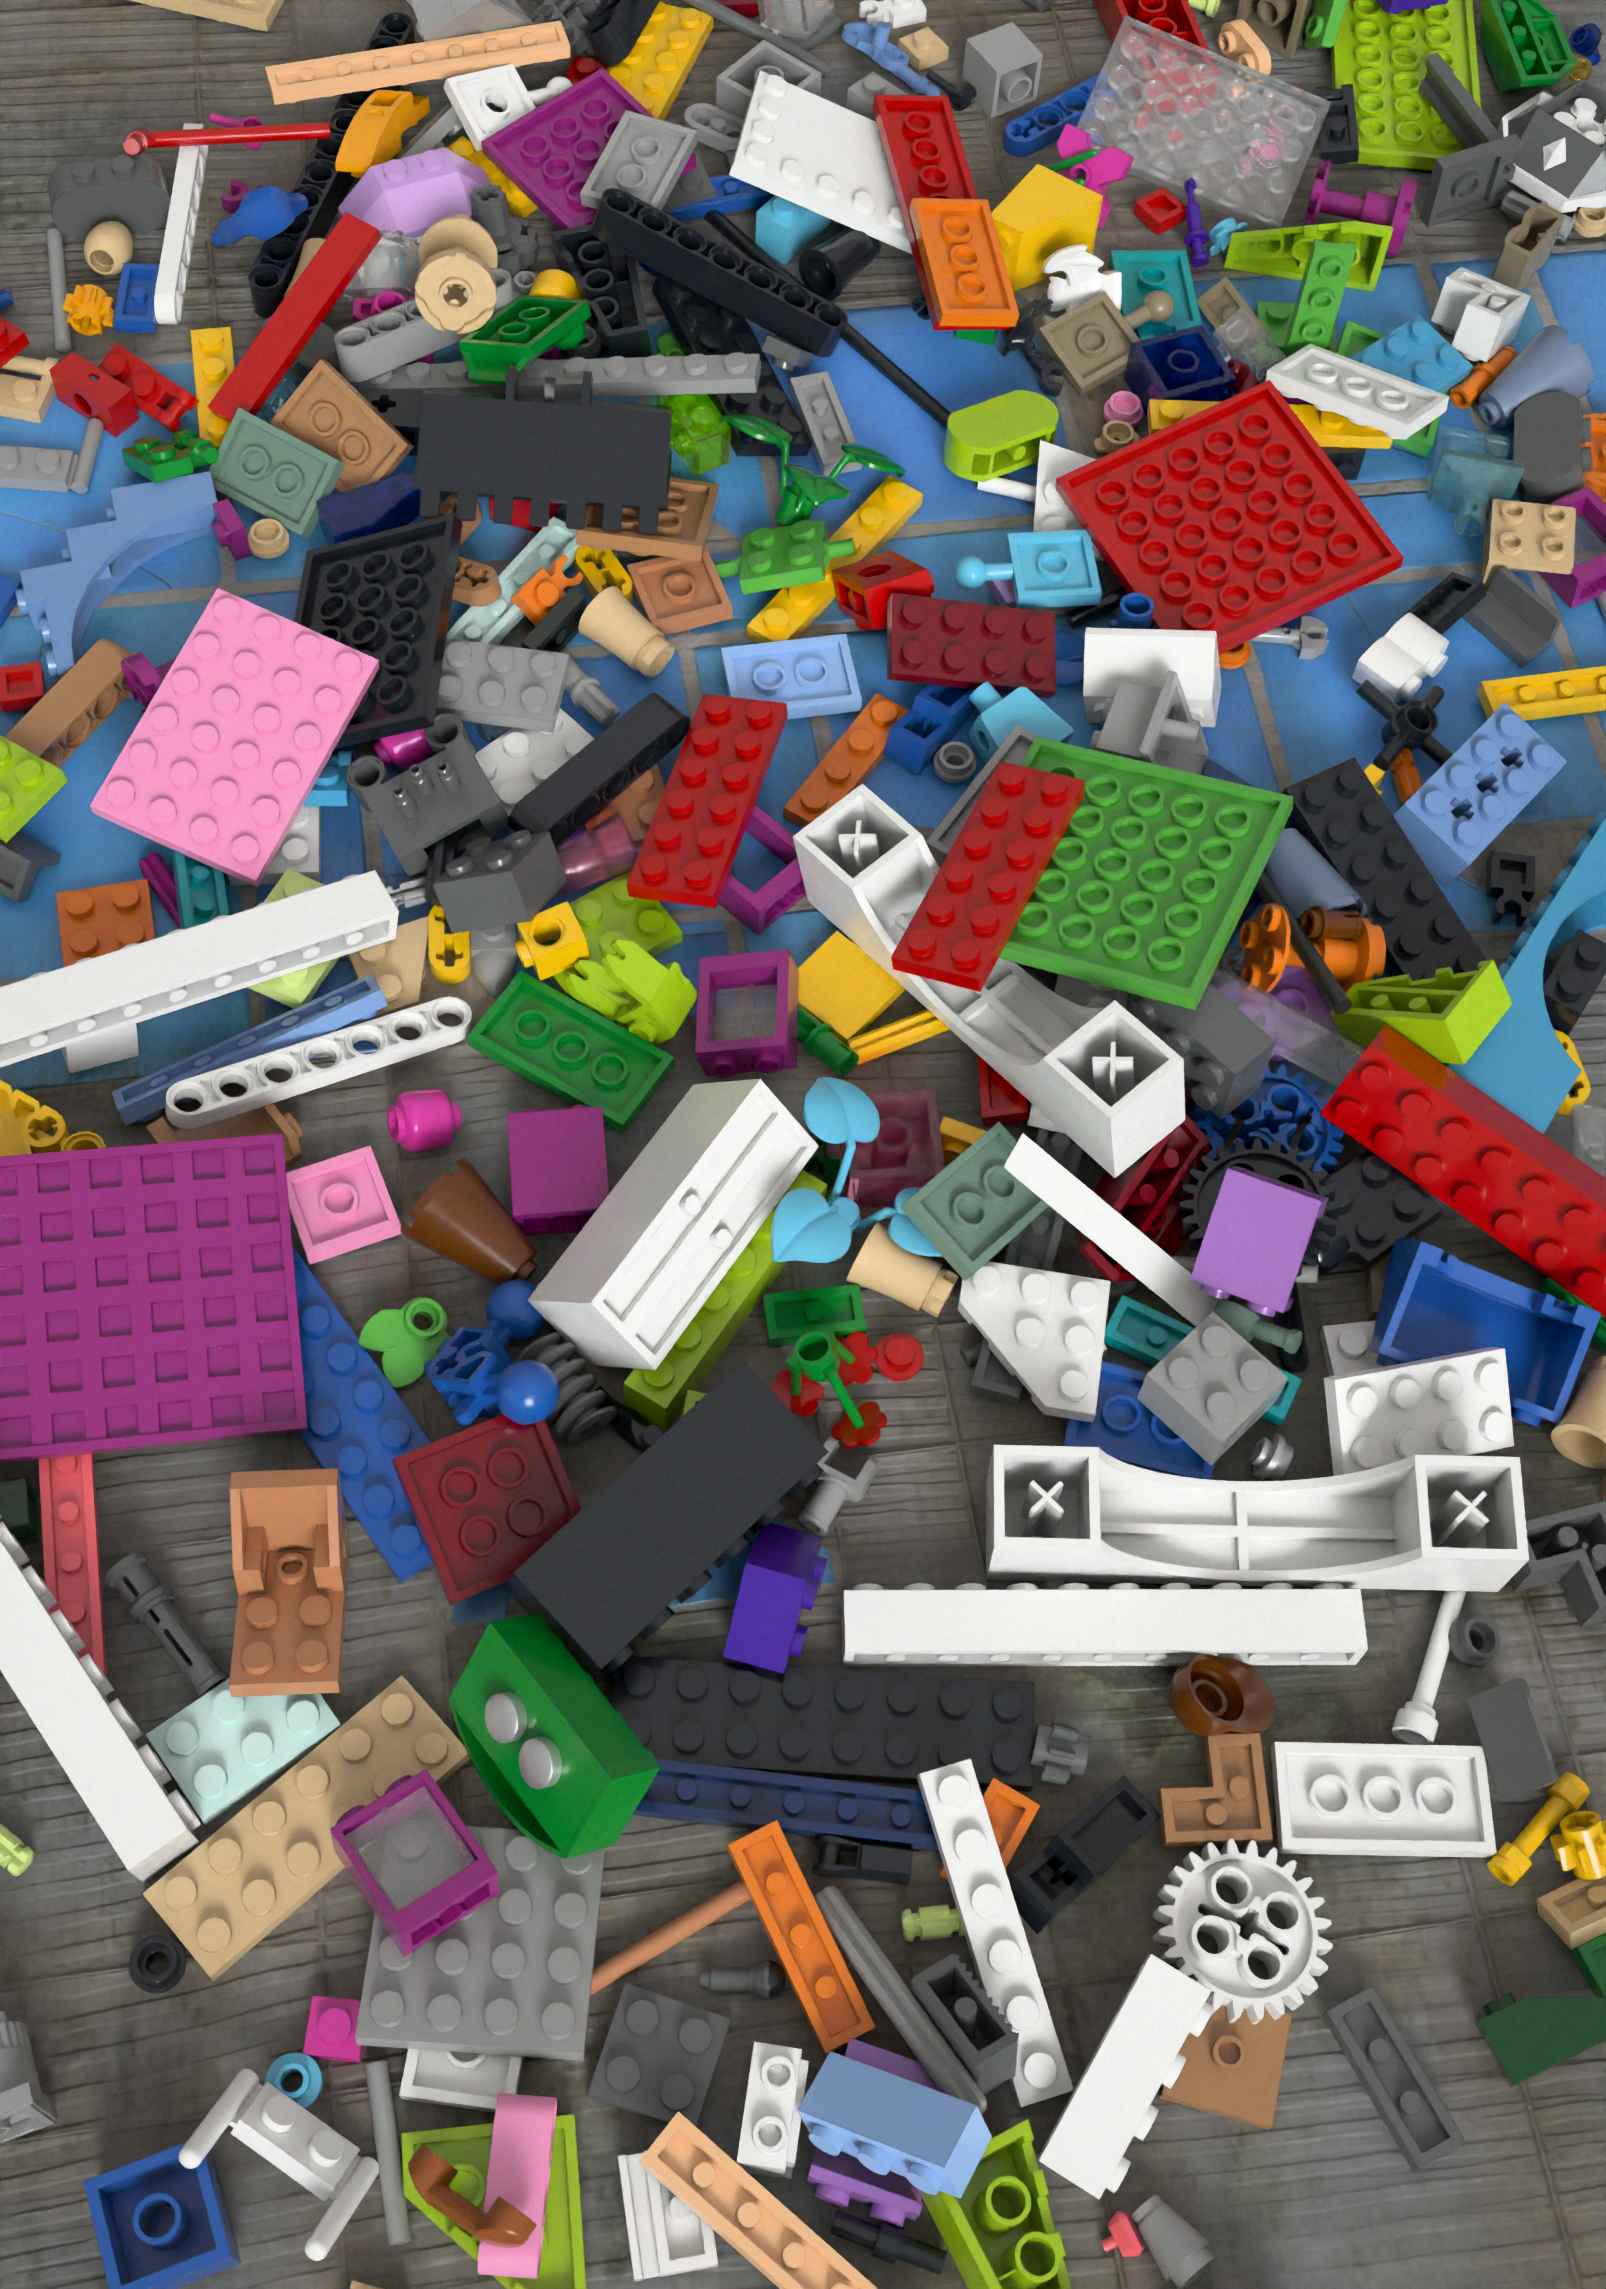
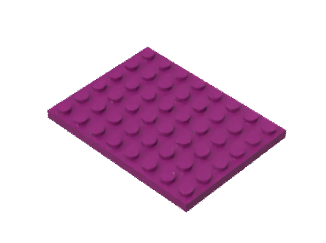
M283 1133L0 1156V1463L308 1431Z

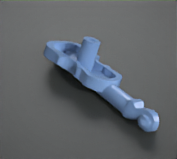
M879 21L875 27L864 22H852L844 26L841 37L845 42L867 54L882 68L888 70L913 89L915 93L940 96L939 87L929 84L926 76L921 77L907 66L910 56L900 50L898 46L892 45L887 41L891 26L888 23Z

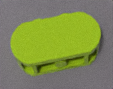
M1015 390L952 412L947 422L943 451L944 463L955 475L977 482H986L1035 464L1039 459L1040 440L1054 444L1059 419L1058 409L1051 400L1041 394L1027 390Z

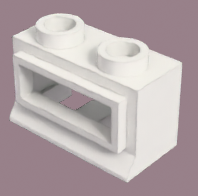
M754 2042L736 2163L749 2174L787 2180L792 2179L801 2117L797 2109L804 2099L809 2061L801 2059L802 2049Z

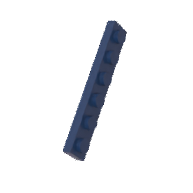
M655 1758L661 1768L633 1813L635 1816L758 1830L777 1820L784 1834L809 1837L832 1835L863 1842L905 1846L917 1850L939 1852L921 1790Z

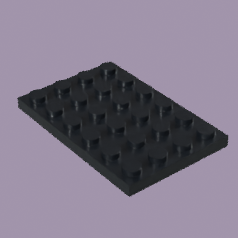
M455 513L306 552L294 622L379 660V670L335 749L434 726L463 526Z

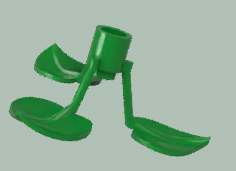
M748 414L721 416L718 423L729 422L748 435L766 442L775 443L780 448L782 453L781 478L777 494L782 496L774 519L783 526H791L803 520L809 521L813 508H818L819 505L829 500L849 497L851 491L835 480L848 463L859 462L875 470L895 472L899 478L904 476L906 472L902 466L871 447L856 443H842L841 450L846 453L829 476L815 474L802 466L789 464L790 445L788 442H791L793 437L779 425L762 417ZM788 475L794 480L791 487L788 486Z

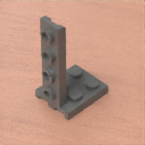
M1438 52L1427 57V72L1425 79L1421 81L1420 91L1464 150L1447 154L1435 160L1420 219L1427 228L1500 205L1505 197L1504 189L1506 182L1513 179L1516 170L1515 165L1512 163L1515 152L1522 150L1523 142L1517 134L1506 137L1500 135L1491 123L1488 115L1484 114L1472 98L1471 93L1464 88L1454 75L1452 68L1447 66Z

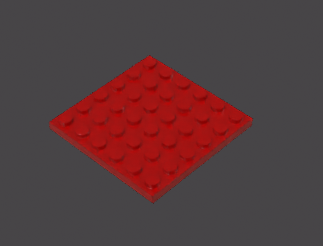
M1270 380L1056 478L1055 489L1082 528L1087 531L1091 541L1127 593H1142L1153 600L1154 611L1151 627L1164 630L1216 631L1219 655L1401 568L1404 558Z

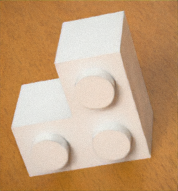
M1460 267L1446 277L1431 321L1441 325L1445 332L1455 335L1452 346L1461 351L1465 358L1475 362H1487L1500 349L1515 339L1531 296Z

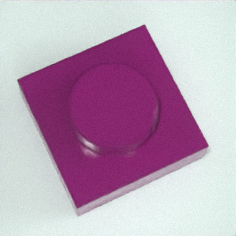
M229 499L214 503L213 509L216 522L211 524V528L218 545L221 548L227 546L235 561L251 556L246 528Z

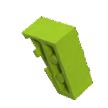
M1494 960L1479 962L1477 966L1479 970L1457 974L1453 973L1451 967L1436 969V977L1412 981L1410 975L1405 974L1354 983L1346 993L1352 1002L1350 1010L1344 1014H1336L1333 1009L1330 1012L1349 1054L1362 1056L1382 1028L1388 1025L1440 1063L1465 1065L1513 1004Z

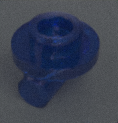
M1588 23L1578 27L1568 40L1574 58H1585L1590 66L1598 64L1601 60L1598 45L1601 41L1602 32L1596 24Z

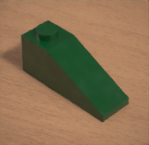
M1512 1992L1482 2006L1487 2017L1479 2020L1476 2024L1511 2088L1606 2041V1998L1527 1996L1516 2002Z

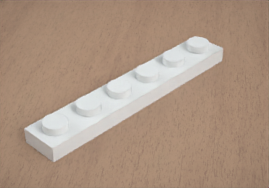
M971 1758L917 1775V1780L980 1987L986 1989L985 1997L992 1998V2005L999 2007V2014L1006 2015L1005 2023L1012 2024V2032L1019 2033L1016 2073L1013 2078L1009 2079L1016 2105L1021 2108L1073 2091V2085Z

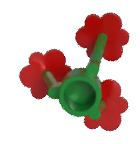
M826 1329L824 1332L812 1331L804 1334L797 1340L794 1354L786 1358L790 1371H780L777 1374V1382H773L768 1386L792 1413L796 1412L801 1416H810L817 1410V1400L824 1396V1387L816 1383V1381H828L845 1409L842 1414L843 1420L837 1422L831 1432L833 1437L842 1441V1444L847 1449H852L857 1445H871L875 1443L880 1437L881 1432L879 1429L887 1423V1417L884 1413L880 1412L877 1403L867 1402L857 1409L845 1388L852 1381L858 1384L866 1383L873 1375L871 1364L877 1360L878 1352L874 1347L869 1346V1339L862 1332H853L848 1335L846 1340L841 1337L836 1338L831 1329Z

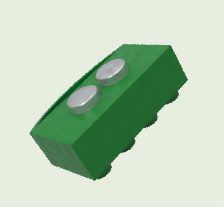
M539 1613L489 1623L448 1699L458 1732L476 1771L507 1817L523 1834L546 1851L568 1859L615 1845L661 1767L656 1762L653 1753L642 1745L627 1726L622 1714L612 1707L597 1688L592 1676L582 1669L566 1649L562 1638L551 1630Z

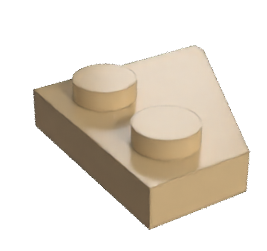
M428 916L397 926L396 939L347 955L357 980L372 974L388 1003V1006L379 1009V1012L373 1019L421 1004L423 994L422 981L425 977L427 966Z

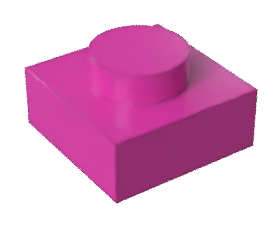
M312 1996L303 2054L310 2056L312 2059L362 2063L364 2045H357L355 2039L361 2000Z

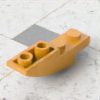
M377 89L367 98L353 117L335 161L336 171L351 172L352 177L362 178L370 166L385 163L402 151L401 136L403 132L417 125L418 121L430 112L429 96L412 95V92Z

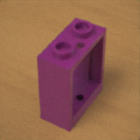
M754 805L745 831L787 866L755 893L729 873L718 903L758 936L806 895L794 845V835L758 806Z

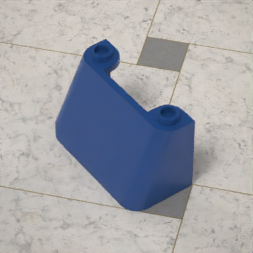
M1396 1238L1388 1261L1370 1345V1351L1379 1354L1375 1363L1385 1367L1487 1347L1505 1348L1512 1418L1535 1427L1539 1426L1541 1419L1559 1424L1601 1313L1580 1304L1570 1306L1569 1303L1556 1299L1555 1296L1534 1291L1457 1260L1458 1257L1445 1254L1443 1249L1426 1242Z

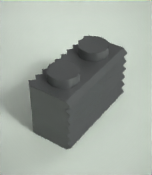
M951 1954L912 1978L911 1993L984 2095L1015 2076L1019 2033L1012 2032V2024L1005 2023L1006 2015L999 2014V2007L992 2005V1998L985 1997L986 1989L979 1988V1981L973 1980V1972L966 1971V1963L960 1962V1955Z

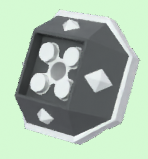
M1582 79L1552 93L1543 90L1502 117L1497 130L1500 135L1506 137L1517 134L1523 142L1522 150L1516 151L1512 163L1515 165L1516 170L1513 179L1509 180L1510 182L1541 202H1548L1547 205L1560 213L1573 212L1578 207H1606L1605 92Z

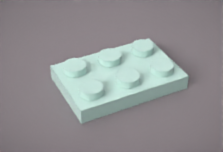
M228 1678L147 1733L146 1736L204 1825L207 1826L299 1762L342 1725L321 1694L231 1697Z

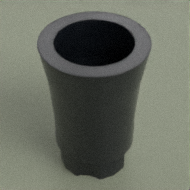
M846 227L826 242L805 251L801 255L799 260L801 278L806 287L813 293L828 301L834 300L841 294L847 284L873 261L874 257L881 250V244L878 239L868 236L865 232Z

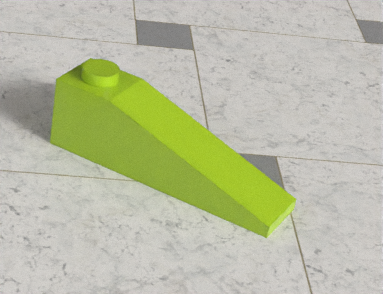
M1347 221L1232 233L1224 268L1302 280L1314 239L1332 243L1351 241L1356 242V253L1345 287L1374 292L1392 236L1393 227L1360 221Z

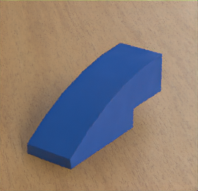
M928 684L916 695L912 709L891 726L883 755L920 774L934 760L936 752L953 739L976 709L969 700V696L974 690Z

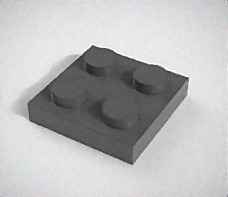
M625 1982L587 2097L668 2125L679 2111L697 2127L731 2019Z

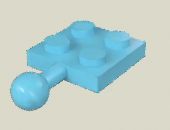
M1085 529L1007 533L1005 546L1009 563L985 564L976 556H966L958 561L954 569L955 581L961 588L966 590H975L981 587L985 581L1012 580L1016 607L1019 609L1100 605L1102 597L1092 541Z

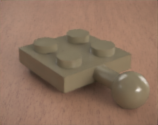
M1154 290L1145 297L1143 306L1123 317L1104 291L1038 329V338L1054 361L1065 365L1064 375L1078 395L1082 396L1146 359L1148 350L1133 329L1149 320L1157 323L1167 320L1173 312L1174 302L1171 295L1166 291Z

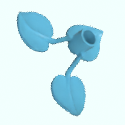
M818 1077L804 1097L802 1104L803 1118L810 1131L818 1138L831 1144L845 1142L846 1150L832 1193L827 1198L828 1202L820 1193L809 1188L792 1190L781 1199L776 1208L771 1228L773 1261H805L813 1263L836 1261L848 1251L853 1232L863 1234L867 1227L885 1218L891 1219L888 1225V1234L898 1246L914 1254L943 1257L900 1209L908 1199L921 1189L920 1187L901 1190L894 1199V1208H883L865 1219L860 1218L859 1207L853 1200L840 1196L856 1149L855 1141L863 1143L872 1142L879 1133L880 1118L874 1103L858 1087L841 1079Z

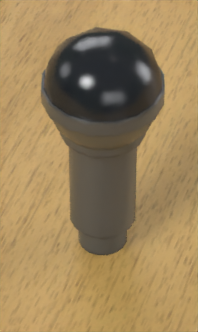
M768 1959L751 1965L750 1968L712 1967L710 1970H701L700 1987H709L711 1990L750 1991V1994H754L764 2000L777 1998L784 1990L786 1983L785 1972L782 1966Z

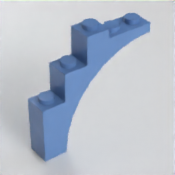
M210 471L176 477L157 483L152 481L110 489L113 507L106 508L108 522L65 529L69 547L61 548L63 563L20 570L23 588L15 589L21 615L30 614L34 630H41L44 643L52 644L53 650L45 651L51 677L59 676L61 679L82 657L85 636L96 612L112 590L130 573L167 549L194 538L213 534L211 524L216 522L213 504L217 503V498Z

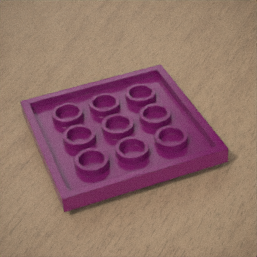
M601 68L481 141L482 151L561 230L592 224L597 211L595 208L581 205L580 192L625 111L628 110L652 118L655 117L611 75ZM693 153L680 177L696 168V155Z

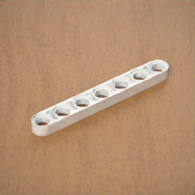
M184 123L183 130L206 129V125ZM208 145L180 146L154 295L155 317L158 324L179 325L181 321L208 156Z
M457 997L438 998L181 1080L167 1090L165 1107L167 1119L178 1128H199L460 1042L469 1033L472 1016L470 1006ZM450 1013L458 1016L462 1023L452 1027L446 1026L438 1020V1017L442 1014ZM401 1027H412L421 1036L415 1040H405L396 1034V1030ZM365 1040L374 1043L378 1050L371 1054H363L356 1051L353 1045L358 1041ZM323 1054L331 1057L335 1064L329 1068H318L309 1059L315 1055ZM279 1068L289 1072L291 1078L285 1082L278 1083L269 1080L265 1074L271 1069ZM227 1083H238L244 1086L247 1092L239 1097H229L223 1094L220 1089ZM189 1097L198 1100L202 1106L196 1111L184 1112L179 1110L174 1104L181 1098Z

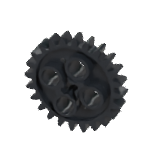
M1255 1138L1253 1148L1247 1150L1240 1140H1235L1234 1153L1230 1154L1226 1149L1218 1146L1216 1161L1203 1156L1201 1157V1171L1195 1169L1189 1171V1184L1182 1186L1181 1200L1183 1201L1180 1202L1179 1217L1184 1218L1182 1219V1234L1191 1235L1189 1240L1191 1251L1200 1249L1227 1168L1238 1166L1329 1198L1323 1216L1316 1220L1302 1260L1309 1265L1315 1266L1318 1261V1251L1327 1253L1330 1246V1237L1336 1234L1337 1221L1335 1219H1337L1339 1204L1334 1202L1336 1188L1335 1186H1326L1328 1176L1326 1170L1313 1173L1315 1158L1310 1157L1302 1162L1297 1160L1299 1148L1296 1146L1287 1154L1280 1153V1141L1275 1140L1270 1150L1263 1149L1260 1138ZM1301 1263L1297 1277L1301 1276L1303 1263Z

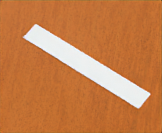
M1022 1133L1003 1168L1195 1327L1212 1311L1214 1312L1218 1302L1222 1299L1202 1292L1200 1290L1202 1283L1191 1280V1273Z

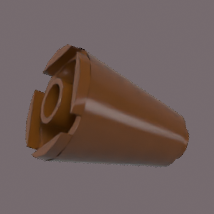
M460 1158L456 1163L461 1170L453 1175L446 1169L427 1188L410 1210V1213L416 1217V1220L411 1227L403 1222L400 1227L401 1233L408 1239L497 1285L517 1279L527 1281L538 1268V1265L533 1261L537 1250L475 1167L465 1158Z

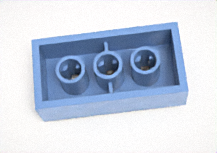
M1504 702L1393 817L1430 874L1446 887L1480 855L1568 761Z

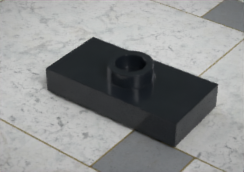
M1452 572L1404 615L1411 612L1442 635L1487 595L1485 583Z

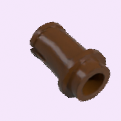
M1315 905L1309 910H1305L1299 921L1300 926L1312 942H1321L1324 938L1355 940L1362 931V918L1358 917L1360 913L1356 910L1331 911L1326 910L1320 905Z

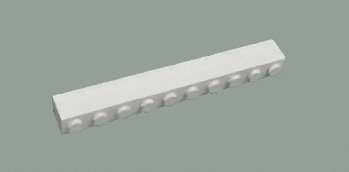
M376 870L360 875H349L341 881L319 888H307L296 895L281 900L263 902L252 909L233 915H221L210 922L185 930L176 929L165 936L140 944H128L118 951L102 956L83 958L73 965L54 971L33 974L25 980L0 987V1068L396 939L399 911Z
M1334 1582L1315 1585L1312 1589H1293V1586L1289 1583H1271L1263 1586L1262 1589H1242V1586L1237 1583H1220L1212 1586L1211 1589H1191V1586L1186 1583H1170L1161 1586L1160 1589H1140V1586L1134 1583H1119L1110 1586L1109 1589H1089V1586L1086 1584L1069 1583L1059 1586L1058 1590H1038L1036 1585L1030 1583L1013 1584L1008 1586L1007 1590H986V1586L977 1583L962 1584L957 1586L955 1590H935L933 1585L925 1583L910 1584L905 1586L904 1590H883L881 1585L866 1583L856 1585L852 1590H844L841 1602L842 1667L1183 1666L1196 1655L1207 1654L1237 1660L1246 1665H1356L1368 1650L1361 1589H1344L1342 1584Z

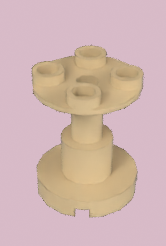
M457 214L433 223L423 234L418 246L420 269L415 281L416 305L423 318L435 329L446 332V329L456 331V334H468L481 328L492 317L497 300L496 280L490 268H497L498 266L497 246L491 234L465 214Z

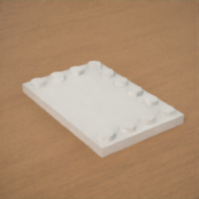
M760 70L754 83L729 175L852 229L865 232L868 236L913 255L877 122L792 85L780 76L770 75Z

